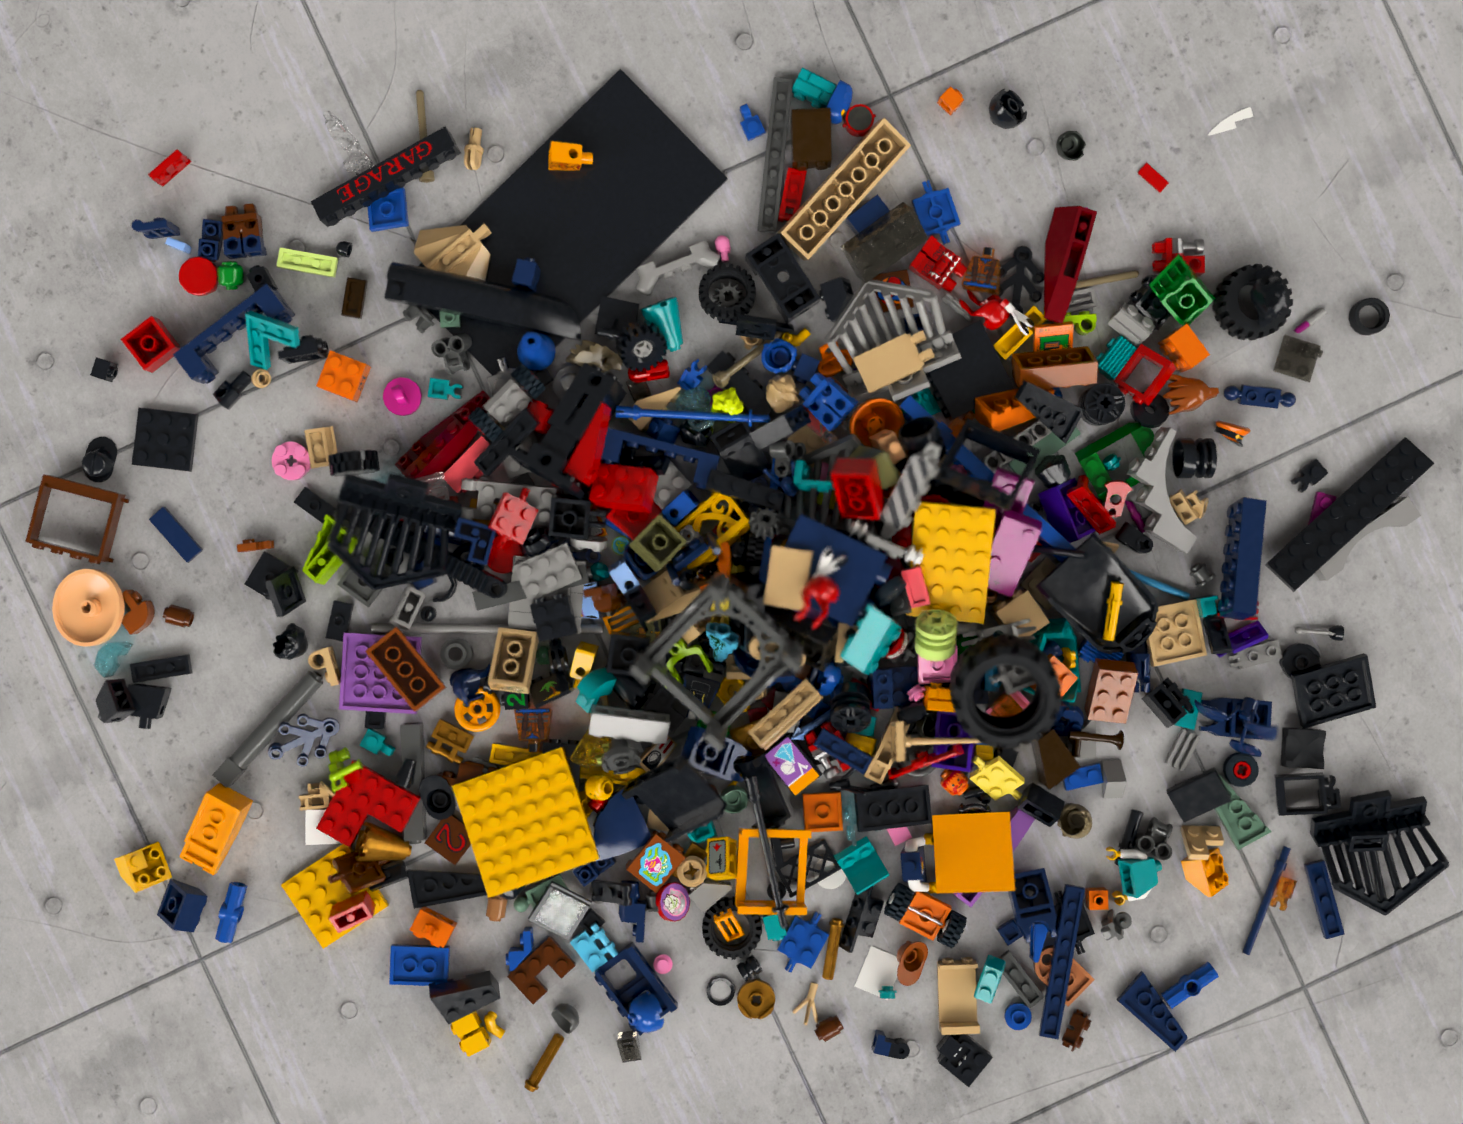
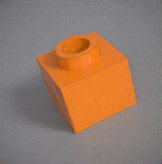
M950 86L940 96L937 103L951 116L962 105L964 99L959 90L953 89Z
M1085 888L1086 908L1089 910H1109L1108 890L1106 888ZM1098 897H1101L1100 903H1096Z

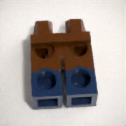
M254 204L243 205L244 214H238L236 206L225 207V216H221L223 222L224 255L229 259L246 258L247 255L249 257L267 255L263 240L262 217L258 215Z

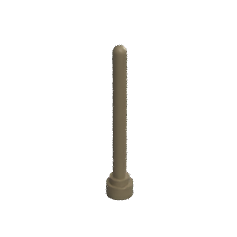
M417 90L416 100L419 137L421 140L427 137L424 93L422 90ZM430 170L423 173L419 181L424 183L435 181L434 172Z
M1133 270L1079 280L1075 289L1137 278L1139 272Z
M777 331L774 339H781L785 332ZM765 340L726 371H718L712 376L714 383L719 388L726 386L732 375L760 355L764 344L770 343L773 340Z

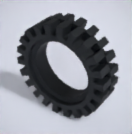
M732 896V898L724 897L723 900H718L706 911L703 918L702 934L706 945L717 956L721 955L724 959L731 957L732 960H735L736 957L743 958L745 954L749 955L751 950L757 947V943L761 939L762 924L760 915L743 914L750 924V931L745 940L735 945H728L720 941L714 932L715 921L713 915L720 916V912H727L729 908L732 911H737L735 896Z

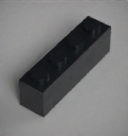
M722 350L707 365V370L712 375L718 371H726L735 364L734 361L736 359L729 352L725 353ZM744 367L730 377L728 384L724 387L726 389L735 388L738 398L742 401L744 408L748 412L752 409V414L769 415L773 410L766 399V394L762 390L763 386L756 379L752 380L748 376L750 373Z

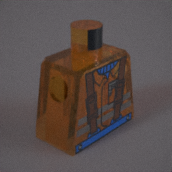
M984 247L982 257L972 256L962 280L964 290L1000 294L1001 263L1000 260L993 258L995 249Z
M551 708L514 709L519 740L521 742H528V753H539L540 741L549 740L553 710Z

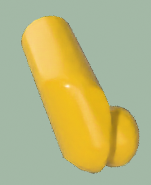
M489 1011L484 1017L486 1029L501 1039L506 1030L496 1025L495 1019L497 1014Z

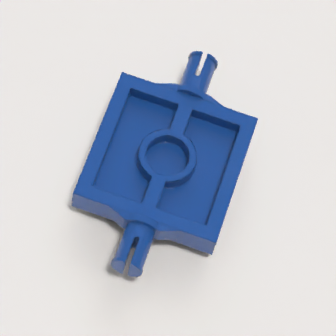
M930 180L924 181L922 184L925 194L911 201L923 237L940 234L943 245L948 244L950 240L947 231L961 224L949 188L933 191Z
M815 911L811 920H804L795 915L786 932L787 935L784 936L777 949L789 958L784 968L788 972L792 973L796 963L803 964L810 969L814 965L829 936V933L820 929L817 925L822 916L821 913L818 914Z

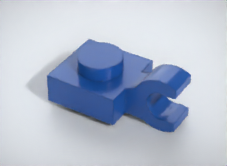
M747 104L740 106L739 110L744 118V121L740 122V126L747 141L765 134L766 132L758 114L752 117Z

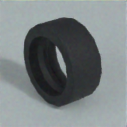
M1378 298L1363 299L1353 305L1349 312V323L1352 329L1358 334L1366 336L1382 331L1386 328L1390 318L1387 305ZM1369 305L1377 310L1379 322L1375 327L1367 328L1360 322L1359 313L1364 306Z

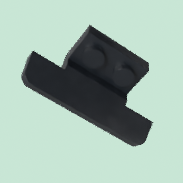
M738 314L737 321L732 319L729 322H725V319L719 321V323L737 325L736 335L774 341L775 331L794 333V326L792 324L777 322V319Z

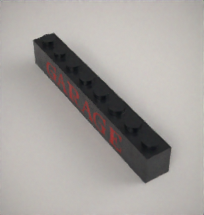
M445 126L317 197L311 203L319 220L327 227L336 225L343 218L354 215L356 211L370 206L379 198L388 196L390 192L404 187L406 183L413 179H419L423 173L437 169L440 164L453 160L461 152L452 134Z

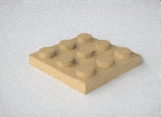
M1196 599L1158 606L1159 612H1157L1155 620L1157 622L1156 627L1146 640L1151 666L1155 667L1206 656V646Z

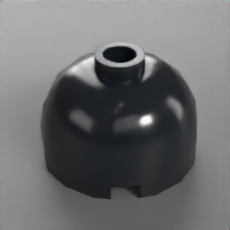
M1002 89L991 99L989 104L991 122L1003 129H1012L1020 125L1027 118V111L1023 112L1022 107L1024 103L1012 90L1006 92L1005 89Z

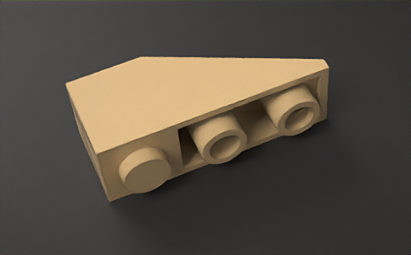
M677 387L638 400L634 405H638L641 409L668 410L666 408L670 402L674 404L681 397L679 394L681 388ZM641 417L638 420L628 419L642 432L644 429L647 431L653 417Z

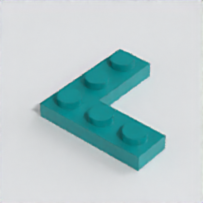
M253 311L245 314L250 365L264 370L271 367L268 339L294 348L300 345L299 327Z

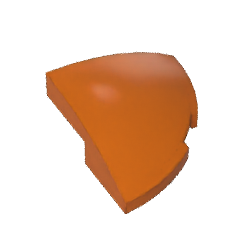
M726 541L721 543L723 553L718 554L719 562L717 564L719 573H724L730 578L731 550L729 542Z

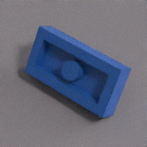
M1099 763L1082 766L1063 780L1066 791L1104 783Z

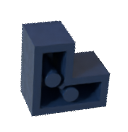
M458 517L453 537L471 541L466 560L487 566L496 532L488 528V525Z

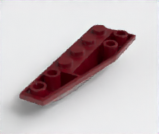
M1082 206L1054 208L1045 240V319L1060 324L1064 322L1083 265L1097 211Z
M482 390L424 434L394 465L405 477L429 483V490L455 463L477 433L478 429L467 417L478 406L487 414L488 411L483 406L491 397Z

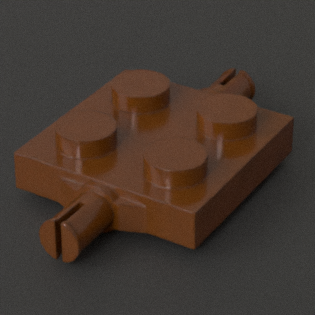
M353 851L334 858L332 864L337 873L328 876L330 884L341 880L351 894L384 882L386 876L381 870V866L390 863V860L358 861L355 859V856L359 857V852Z

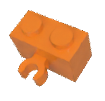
M422 907L410 930L416 937L421 939L424 937L430 940L433 946L444 948L457 922L428 907Z

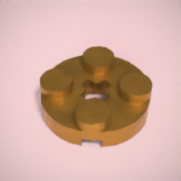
M758 978L747 981L741 986L737 995L739 1010L750 1019H763L767 1017L775 1006L774 990L767 982ZM752 996H761V1002L759 1004L757 1002L752 1003Z

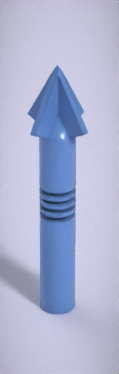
M830 710L801 729L797 726L791 740H804V735L830 719Z

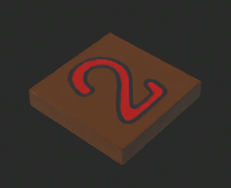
M453 814L447 819L441 820L425 841L426 845L455 866L471 845L464 822Z

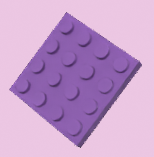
M344 632L339 710L417 714L365 652L385 635ZM405 636L421 655L422 637Z

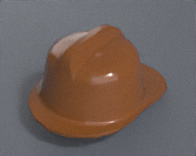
M907 941L897 951V960L899 962L897 977L904 986L915 984L922 973L928 955V948L923 942L913 943Z

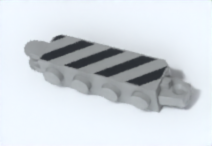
M930 442L924 451L913 455L881 513V520L885 522L883 530H881L883 538H891L897 531L904 527L907 528L913 518L910 516L921 505L920 498L922 494L925 495L929 490V481L931 478H935L939 472L938 465L940 461L938 457L942 447L936 443Z

